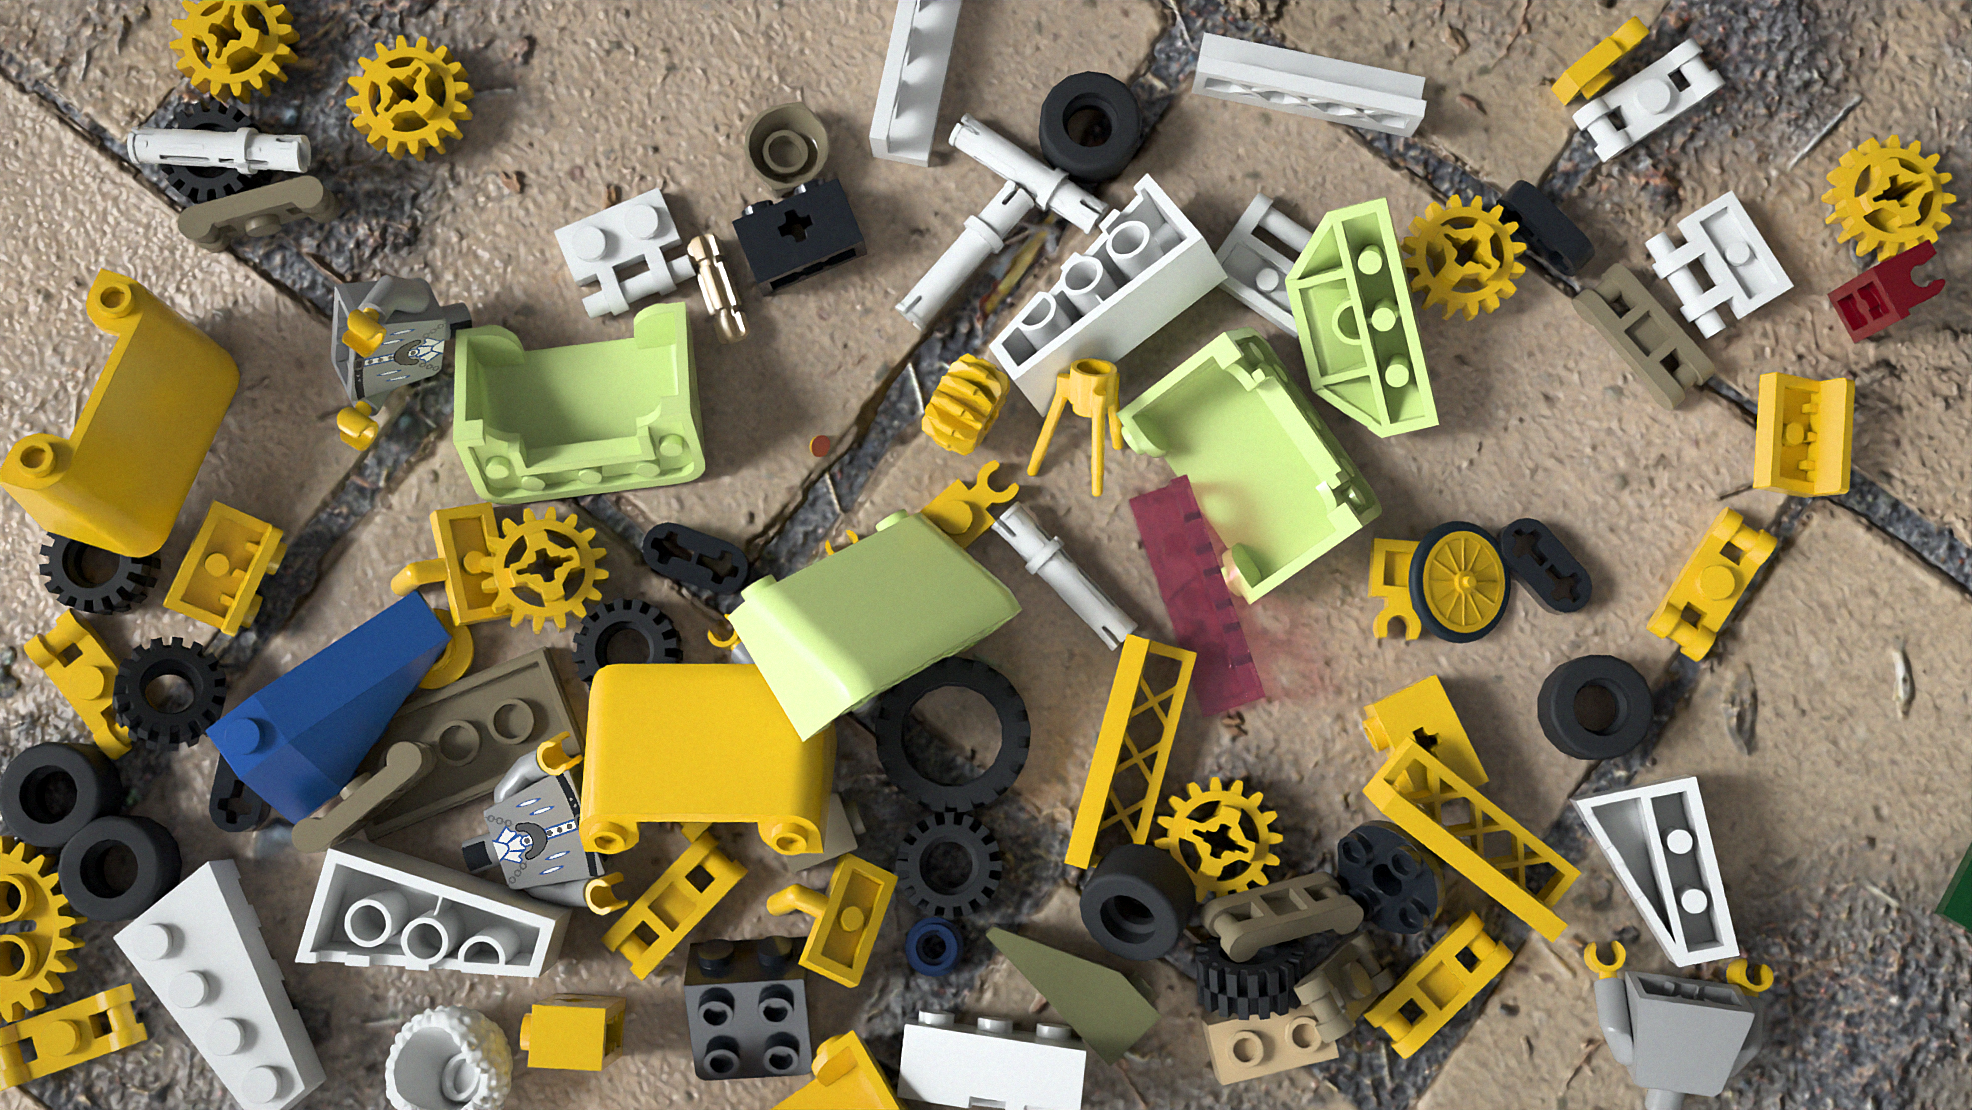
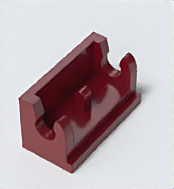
M1929 239L1870 268L1827 294L1854 344L1910 316V308L1936 296L1942 291L1946 283L1944 279L1934 280L1928 283L1926 287L1917 286L1911 279V271L1914 267L1922 266L1937 254Z

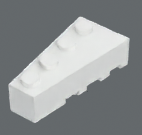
M1148 173L1134 186V190L1138 195L1122 212L1113 209L1102 221L1099 227L1103 233L1082 256L1074 252L1060 267L1063 272L1056 285L1048 293L1039 291L989 345V348L1042 417L1048 414L1055 397L1057 375L1059 373L1070 374L1071 363L1079 359L1095 358L1114 364L1228 277L1204 237Z
M353 837L328 848L295 962H343L347 966L370 967L373 964L406 966V969L429 971L432 968L461 970V973L539 978L557 963L573 907L532 898L527 892L510 889V887Z
M234 860L208 861L115 935L113 939L244 1110H290L326 1081L327 1077L298 1010L292 1008L282 981L285 980L277 960H272L259 930V927L262 925L253 904L248 905L238 879L241 876Z

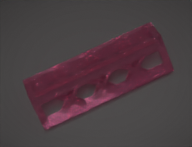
M1187 474L1171 479L1166 487L1128 499L1127 503L1178 648L1198 653L1190 682L1203 718L1266 697Z

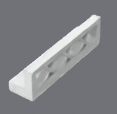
M963 0L898 1L869 135L873 157L928 168Z
M1205 32L1191 91L1194 94L1409 138L1412 137L1424 118L1427 101L1421 100L1426 77Z

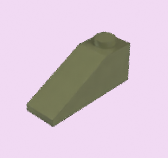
M995 923L986 931V936L1109 1067L1162 1017L1152 1005L1160 996L1136 971L1126 978L1116 967Z

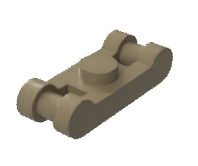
M309 175L300 176L190 206L180 214L178 228L182 235L195 242L205 251L220 253L230 245L231 239L245 234L250 237L272 235L281 230V224L307 217L321 224L329 223L339 215L340 201L317 178Z
M1615 263L1602 274V282L1593 290L1589 288L1584 289L1572 299V305L1577 314L1585 322L1593 325L1648 386V390L1654 400L1664 409L1672 411L1685 400L1684 392L1692 385H1702L1715 374V367L1710 359L1631 271L1622 264ZM1616 299L1623 300L1631 309L1622 318H1619L1609 307ZM1669 353L1678 361L1679 366L1671 374L1659 363Z
M406 741L393 745L386 757L387 766L373 777L367 772L350 782L340 792V796L344 799L340 804L323 817L304 818L297 822L291 833L295 848L306 854L327 852L328 848L350 839L434 770L437 763L434 749L422 742L413 743Z
M1321 871L1215 898L1208 902L1201 910L1200 922L1212 936L1221 937V947L1233 961L1244 962L1252 958L1259 948L1333 929L1338 934H1348L1360 925L1364 912L1351 896L1341 895V886L1328 872Z
M1362 930L1340 942L1293 987L1302 1005L1309 1004L1319 1020L1315 1027L1324 1043L1332 1042L1356 1027L1355 1021L1381 993L1396 984V980L1388 966L1381 967L1374 956L1372 949L1375 947V944L1367 930Z

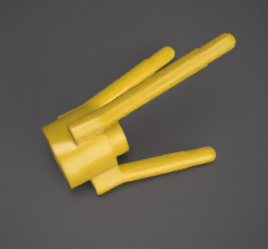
M1095 358L1079 359L1071 363L1070 374L1059 373L1057 375L1056 394L1027 468L1029 476L1034 477L1038 474L1068 399L1073 404V411L1076 414L1092 418V494L1095 497L1103 494L1105 415L1107 412L1112 446L1115 450H1121L1124 446L1121 431L1122 422L1116 415L1121 410L1119 401L1120 373L1117 372V367L1113 363Z

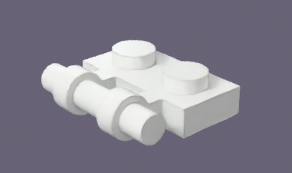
M659 187L554 231L575 283L581 287L599 279L602 290L582 298L590 319L610 311L616 316L630 310L629 303L658 291L661 296L677 290V283L696 276L688 255L668 263L665 260L663 252L679 246L683 242ZM643 260L647 261L649 271L623 282L619 281L616 274L617 271Z
M1732 190L1687 216L1677 224L1688 241L1687 244L1676 249L1665 231L1644 243L1656 261L1652 265L1660 280L1667 278L1684 305L1680 308L1681 313L1688 323L1694 320L1705 339L1726 327L1715 310V307L1726 301L1739 320L1794 287ZM1699 258L1716 285L1705 293L1687 267V264Z

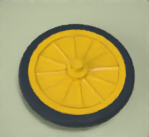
M1451 521L1432 529L1418 544L1409 568V593L1414 610L1423 625L1440 639L1459 644L1477 641L1489 634L1498 625L1506 611L1511 589L1510 570L1500 554L1499 544L1496 539L1485 529L1474 523Z

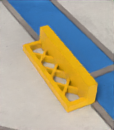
M1131 634L1126 635L1064 863L1086 870L1090 866L1096 868L1104 857L1095 854L1100 832L1122 819L1134 840L1133 844H1146L1198 653ZM1150 652L1183 661L1176 686L1156 697L1143 676ZM1141 686L1149 701L1135 708ZM1173 695L1168 717H1166L1159 702ZM1153 706L1165 727L1161 742L1140 753L1128 733L1132 717ZM1126 742L1134 757L1119 765ZM1158 751L1153 772L1151 773L1144 758ZM1137 763L1149 783L1147 794L1141 801L1124 809L1113 789L1117 773ZM1110 799L1118 813L1104 821ZM1142 808L1136 830L1128 815Z
M1407 736L1362 792L1383 814L1550 942L1554 943L1568 924L1552 910V907L1579 877L1581 872ZM1416 758L1427 767L1428 789L1403 793L1392 784L1411 761ZM1439 777L1451 786L1440 787ZM1460 797L1469 799L1470 822L1445 826L1442 823L1441 800ZM1429 803V812L1418 804ZM1482 810L1493 819L1482 820ZM1501 830L1510 831L1511 855L1493 858L1484 856L1483 833ZM1471 835V845L1461 837ZM1524 843L1534 851L1524 852ZM1549 862L1558 870L1540 892L1535 895L1526 888L1525 866ZM1512 868L1513 877L1502 869Z

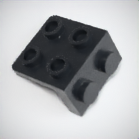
M774 935L764 939L734 941L712 939L706 942L690 943L683 988L695 1074L699 1079L713 1081L800 1076L811 1072L813 1051L806 995L808 968L798 964L807 942V936L785 937Z

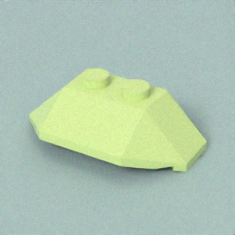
M1386 196L1327 211L1285 279L1312 391L1345 414L1367 426L1369 430L1381 438L1439 425L1424 342L1401 245Z

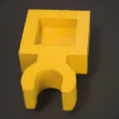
M1635 15L1610 37H1606L1569 67L1553 85L1551 90L1565 106L1581 93L1587 100L1591 99L1615 78L1609 69L1642 43L1641 40L1650 31Z
M993 460L986 463L980 469L977 475V485L970 491L958 478L920 512L960 547L967 550L989 531L996 522L987 510L992 505L1003 506L1012 502L1018 495L1020 487L1015 482L1003 492L991 490L988 486V480L1000 469V464Z
M1381 538L1371 540L1368 598L1384 599V609L1376 615L1373 622V632L1376 639L1387 638V624L1392 617H1398L1405 622L1406 641H1415L1420 635L1421 621L1412 609L1408 578L1413 554L1421 541Z

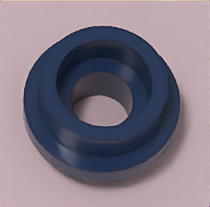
M928 917L920 920L911 928L905 941V953L911 966L919 973L931 977L943 976L951 972L959 964L964 950L963 938L958 928L949 920L941 917ZM931 935L940 936L945 941L946 950L939 957H931L924 951V940Z

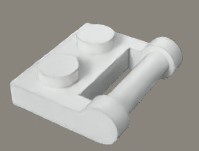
M1259 192L1215 254V257L1228 276L1217 286L1296 339L1298 332L1285 284V279L1295 263L1254 237L1252 233L1259 225L1299 253H1302L1313 234L1273 208L1272 204L1274 201Z

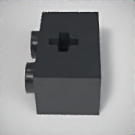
M824 178L808 181L794 190L795 196L775 204L772 200L757 202L745 208L741 212V218L732 221L763 297L868 254L864 238L838 178L827 183ZM793 225H801L807 237L805 240L796 242L790 230V227Z

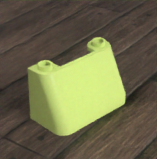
M686 302L658 303L640 311L634 318V338L524 351L516 334L498 325H484L477 328L456 330L453 443L480 498L494 504L512 505L679 484L693 481L700 477L705 471V445L691 322Z
M1247 326L1223 332L1116 413L1124 425L1121 431L1128 445L1139 455L1147 453L1154 458L1162 456L1165 458L1224 542L1228 550L1222 555L1224 567L1220 570L1221 576L1228 588L1239 597L1244 596L1249 605L1382 514L1381 504L1366 479L1273 348L1252 327Z
M901 509L876 525L877 533L776 582L772 574L761 578L741 592L745 602L728 616L729 621L803 742L831 726L830 723L840 715L842 716L851 710L854 711L860 708L876 695L946 656L948 658L954 654L957 656L977 645L1022 611L1015 596L1005 584L921 512L909 516L906 509Z

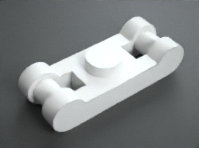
M1694 37L1686 40L1667 55L1605 95L1591 101L1572 116L1581 131L1587 129L1598 144L1594 150L1603 163L1621 154L1726 84L1717 69L1710 71L1699 55L1703 50ZM1679 69L1691 85L1682 92L1678 91L1669 78L1671 74ZM1614 111L1626 127L1620 131L1616 130L1607 117Z

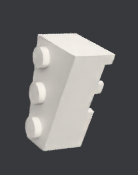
M1684 774L1569 798L1670 961L1678 967L1740 955L1696 776Z
M919 1010V1019L907 1018L897 1097L968 1109L972 1108V1105L1002 1108L1005 1110L1081 1109L1086 1049L1082 1037L1071 1036L1072 1027L1053 1023H1037L1036 1032L1013 1030V1020L990 1016H979L977 1026L954 1023V1013L938 1010Z

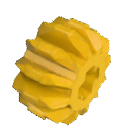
M969 353L959 357L956 362L952 363L946 375L942 376L938 387L932 393L933 396L925 408V415L922 419V430L933 438L936 444L950 452L953 450L963 456L972 453L976 447L980 446L986 434L990 432L992 425L999 417V413L1007 401L1006 397L1010 391L1008 376L997 369L995 364L984 358L979 359Z

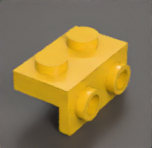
M1780 372L1760 375L1753 488L1803 498L1846 494L1849 491L1855 398L1854 380L1837 378L1817 381Z
M212 499L163 602V606L216 627L222 633L232 637L236 635L240 625L249 628L263 600L262 596L255 594L264 573L272 576L276 573L285 555L288 544L280 541L284 530Z

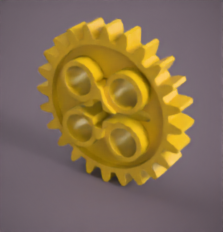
M0 835V923L34 920L37 927L34 931L0 935V1025L3 1018L8 1023L24 1019L25 1008L34 1011L46 1007L47 1004L43 992L48 994L62 992L65 987L56 973L76 971L78 965L66 956L67 951L85 947L86 943L82 939L72 936L71 928L87 922V917L70 914L69 907L71 904L62 893L58 873H50L57 856L54 854H42L34 859L37 846H33L28 842H20L15 847L13 835ZM12 884L17 886L21 894V903L16 911H13L7 902V892ZM15 943L20 945L25 955L24 964L20 971L13 966L10 959L11 949Z

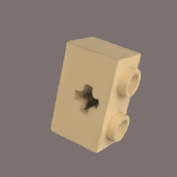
M1301 1003V1006L1297 1009L1289 1007V1013L1283 1016L1270 1012V1019L1260 1020L1258 1014L1250 1015L1249 1020H1238V1014L1233 1013L1229 1018L1221 1017L1219 1014L1201 1018L1214 1074L1222 1086L1339 1057L1335 1040L1324 1043L1315 1025L1319 1020L1309 1004L1302 1005Z

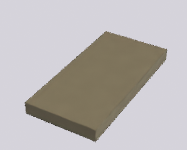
M541 647L403 702L388 723L389 729L380 742L372 746L356 769L357 774L354 779L367 772L373 777L386 767L388 751L399 742H422L428 744L436 753L437 763L434 770L364 826V832L368 841H374L494 793L497 784L519 757L537 749L543 742L563 731H568L571 735L562 741L564 753L570 758H575L580 754L584 757L586 743L549 647Z

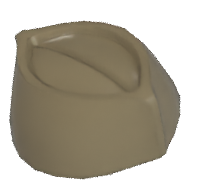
M794 102L772 106L760 112L751 122L745 134L744 150L746 161L755 175L772 192L774 198L779 199L800 185L813 180L820 173L828 159L830 144L828 132L822 121L803 102Z

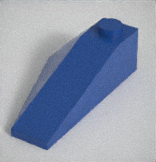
M415 590L254 693L206 729L205 732L238 778L292 824L296 825L298 821L309 818L337 797L342 789L352 782L357 774L356 769L372 746L380 742L389 729L388 723L407 696L415 692L452 639V635L420 591Z

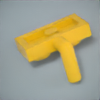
M479 503L439 509L432 512L429 516L439 558L408 564L393 577L391 581L393 592L399 596H407L421 584L444 581L454 627L511 617L513 611L510 608L497 614L492 610V604L499 596L498 592L483 593L482 582L493 577L494 573L481 570L480 560L484 557L496 556L487 547V539L490 535L499 537L492 503Z
M847 852L839 856L825 895L796 883L771 895L767 900V909L770 914L776 917L783 916L795 909L815 917L816 919L798 964L846 987L852 988L860 983L898 876Z

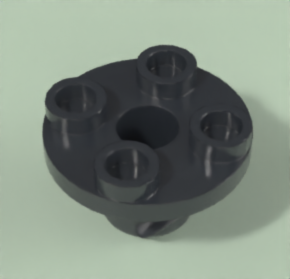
M1372 820L1362 823L1340 839L1337 845L1340 878L1347 892L1345 895L1351 896L1363 909L1364 916L1362 921L1370 920L1379 927L1398 934H1417L1436 920L1445 902V875L1443 873L1446 864L1445 860L1402 827L1389 821Z

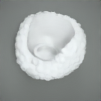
M439 1005L435 1010L427 1008L423 1014H417L411 1019V1022H407L402 1027V1032L397 1033L395 1036V1044L390 1048L391 1054L385 1066L387 1068L385 1073L387 1098L391 1100V1104L398 1110H502L504 1108V1100L507 1098L512 1085L511 1072L513 1070L511 1048L507 1044L508 1039L497 1023L490 1021L476 1009L469 1010L465 1005L459 1007L456 1005L449 1007Z

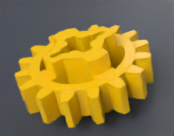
M184 0L181 4L189 13V16L186 20L173 19L171 23L182 34V38L169 42L170 49L179 57H183L177 62L176 67L187 78H191L190 83L201 93L206 94L210 91L211 95L222 103H226L230 98L231 92H233L234 96L241 103L249 104L250 90L257 89L267 98L271 95L267 82L275 78L286 83L289 79L281 69L283 62L297 63L299 57L287 47V44L300 40V34L291 25H287L294 17L283 4L278 5L280 0H202L198 4ZM259 13L264 16L267 22L269 36L261 32L263 23L258 19ZM202 46L209 49L207 60L212 64L211 69L208 68L204 61Z
M403 35L397 36L396 49L391 51L381 42L376 43L375 48L379 57L371 61L361 56L357 61L365 70L363 77L351 76L347 81L359 93L358 96L346 99V106L354 114H359L352 122L354 127L362 135L369 134L367 142L378 152L387 146V152L396 160H401L406 149H409L418 162L424 161L425 147L431 145L438 153L444 154L446 149L442 139L449 135L452 138L461 140L463 134L456 126L458 119L472 120L473 117L469 108L462 103V101L475 97L470 85L462 82L468 76L467 71L459 61L452 63L454 56L447 47L442 45L434 51V46L424 36L419 38L415 48L411 47ZM380 89L381 102L376 107V97ZM445 89L446 96L442 108L440 107L439 95ZM408 94L417 97L413 103L404 98Z
M1891 135L1881 144L1874 137L1869 138L1858 146V150L1852 148L1838 160L1841 166H1837L1826 177L1836 188H1832L1822 195V202L1835 205L1836 209L1834 213L1825 219L1826 224L1841 223L1844 228L1837 241L1842 244L1854 238L1858 241L1856 255L1859 257L1866 255L1875 248L1879 262H1884L1896 256L1897 253L1900 254L1928 239L1932 244L1939 239L1936 231L1949 225L1952 220L1941 209L1956 202L1955 195L1942 192V185L1953 178L1951 173L1937 174L1933 169L1938 163L1940 156L1935 153L1924 159L1919 156L1921 150L1920 141L1915 140L1902 149L1900 148L1898 135ZM1857 182L1860 190L1855 198V186ZM1900 195L1903 196V198L1899 199L1898 201H1896V200L1886 201V199L1881 200V201H1878V202H1874V201H1873V200H1875L1876 198H1878L1879 196H1880V197H1888V196H1890L1891 198H1894V197H1897V196H1900ZM1920 202H1922L1921 213L1918 210Z
M1458 194L1452 195L1446 202L1445 211L1437 202L1430 203L1425 209L1426 219L1416 216L1408 226L1411 233L1415 236L1404 237L1400 243L1402 251L1411 255V257L1404 260L1407 274L1413 273L1414 276L1413 281L1410 283L1411 292L1416 293L1422 290L1425 293L1426 297L1421 305V308L1425 311L1435 303L1443 305L1442 319L1448 320L1457 308L1462 310L1466 321H1472L1478 315L1479 305L1488 314L1493 313L1500 306L1497 296L1508 300L1517 290L1509 279H1519L1526 270L1525 266L1514 261V258L1520 256L1527 249L1526 243L1512 242L1510 236L1519 225L1517 222L1502 225L1498 221L1503 211V207L1500 205L1494 207L1489 213L1483 211L1482 196L1476 195L1468 207H1463ZM1461 223L1473 227L1455 230L1449 224ZM1490 240L1496 249L1498 260L1492 256ZM1461 249L1470 255L1463 267L1454 261ZM1426 255L1433 260L1435 277L1432 276L1428 268ZM1470 286L1477 292L1460 293L1451 289L1453 287Z
M549 506L545 513V518L536 520L532 510L527 508L524 509L522 525L517 526L508 518L502 521V529L506 536L504 539L491 535L488 537L487 547L496 556L481 558L480 569L488 573H494V576L482 582L483 593L498 592L499 596L492 604V610L497 614L510 608L513 611L512 627L517 628L526 618L533 620L534 634H541L544 622L552 621L559 633L565 632L566 616L571 614L576 620L581 622L585 615H587L583 606L584 601L599 605L602 594L593 588L592 584L607 583L609 572L595 568L596 564L606 559L607 552L605 548H590L589 545L596 535L594 528L587 529L582 533L575 530L578 515L572 513L562 523L556 521L555 507ZM547 535L559 537L572 545V547L563 549L550 542ZM524 541L525 553L520 562L510 564L509 568L504 569L506 559L511 550L519 542ZM545 559L548 567L558 566L554 570L553 581L544 582L541 574L530 575L535 570L537 560ZM584 573L583 582L579 590L566 601L563 589L568 579L578 577V574ZM526 592L539 599L542 607L530 605L519 599L515 594Z
M1210 777L1208 791L1202 792L1195 782H1190L1186 784L1189 799L1185 802L1173 795L1168 798V802L1175 810L1172 818L1168 816L1157 817L1156 822L1162 827L1167 828L1168 831L1167 837L1153 840V846L1168 849V853L1184 866L1194 883L1196 901L1201 903L1206 897L1208 890L1214 892V898L1228 895L1230 890H1234L1235 893L1248 890L1246 884L1251 880L1262 886L1269 883L1266 876L1260 870L1264 864L1279 866L1280 859L1268 853L1270 844L1283 841V835L1268 832L1267 824L1274 821L1278 815L1276 811L1260 813L1257 809L1264 796L1262 793L1256 791L1247 798L1241 796L1243 781L1234 780L1227 791H1222L1219 777ZM1210 801H1219L1212 816L1199 822L1186 818L1199 805ZM1241 810L1249 817L1253 824L1256 843L1246 840L1238 824ZM1220 824L1226 826L1224 836L1231 839L1233 844L1241 846L1242 851L1219 849L1216 856L1212 857L1210 856L1211 845L1192 832L1194 829L1200 832H1216ZM1179 838L1189 841L1198 857L1194 867L1196 868L1195 872L1187 866L1181 855ZM1238 859L1249 863L1236 876L1225 880H1217L1224 866Z

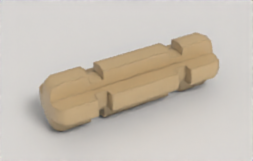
M705 234L692 239L691 243L688 244V252L693 266L700 268V272L696 276L709 314L717 318V322L713 326L719 342L723 345H728L746 339L750 334V327L745 312L738 311V306L742 305L728 262L721 261V256L725 254L719 237L716 234Z

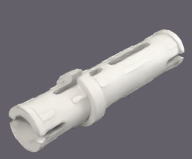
M966 113L961 118V122L964 125L962 126L957 123L949 138L951 146L957 147L1004 179L1011 180L1017 184L1019 189L1022 188L1027 194L1036 199L1035 206L1045 212L1050 208L1082 229L1088 236L1095 231L1096 226L1094 224H1100L1109 208L1108 203L1102 202L1068 180L1069 173L1060 167L1053 170L975 119L972 114Z
M133 126L131 128L133 133L129 132L127 140L128 154L131 161L135 164L159 163L182 166L237 168L241 174H256L258 170L267 169L305 173L311 161V147L307 136L258 133V130L249 127H241L237 132H214L209 130L158 129Z
M1007 180L1000 192L977 217L970 215L963 223L966 230L908 295L895 306L897 311L910 323L913 321V325L920 331L926 328L929 321L991 252L994 254L999 253L1004 247L1003 238L1028 210L1035 206L1033 199L1022 188L1017 191V184L1011 180Z
M1018 501L991 526L1027 562L1025 569L1031 575L1037 572L1099 635L1111 651L1126 639L1127 634H1131L1138 627V624L1062 549L1065 543L1057 535L1052 538L1022 508Z

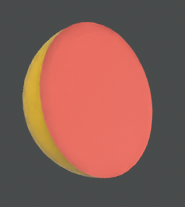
M825 435L813 437L809 444L811 453L816 457L825 456L830 449L829 438Z

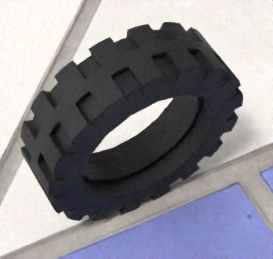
M951 656L943 658L894 685L887 692L881 703V709L875 724L876 750L889 781L909 800L934 811L967 812L993 802L1014 784L1028 757L1031 727L1023 699L1003 674L981 661ZM945 686L966 687L983 695L995 708L1002 726L1001 748L994 763L980 777L962 784L941 783L925 776L911 761L905 745V724L913 706L927 693Z

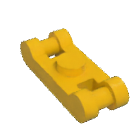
M1729 506L1724 508L1715 518L1646 626V630L1660 639H1664L1667 636L1682 646L1680 652L1695 662L1702 659L1715 641L1716 633L1760 565L1770 556L1778 542V538L1764 529L1756 532L1742 523L1744 516ZM1728 541L1743 550L1735 563L1720 554V551ZM1685 606L1701 615L1694 626L1681 618L1682 610Z
M69 608L56 618L57 626L45 636L40 633L36 634L23 645V648L29 658L46 672L92 731L94 740L100 749L110 758L117 760L132 748V739L128 737L129 729L127 726L120 728L119 724L109 714L113 711L114 683L116 675L118 676L121 662L89 621L79 611ZM72 643H75L83 654L70 664L61 652ZM146 695V698L150 705L156 710H158Z
M708 830L663 873L600 940L612 953L618 949L633 964L629 970L641 981H644L664 961L677 945L749 872L737 859L731 862L717 848L720 842ZM698 865H701L715 878L704 891L688 877ZM644 921L660 936L650 947L634 933Z
M1469 910L1457 919L1448 929L1447 933L1396 981L1394 986L1381 993L1362 1013L1374 1028L1381 1026L1393 1039L1391 1046L1403 1059L1408 1058L1422 1047L1493 979L1514 956L1513 952L1501 940L1494 942L1483 930L1485 923L1473 910ZM1465 946L1478 958L1469 970L1455 957ZM1410 998L1424 1012L1412 1023L1398 1011Z
M125 984L0 1028V1091L148 1040L144 1023L137 1024L131 1002L136 1000L132 984ZM107 1011L113 1032L104 1036L98 1014ZM32 1037L38 1059L25 1063L19 1041Z

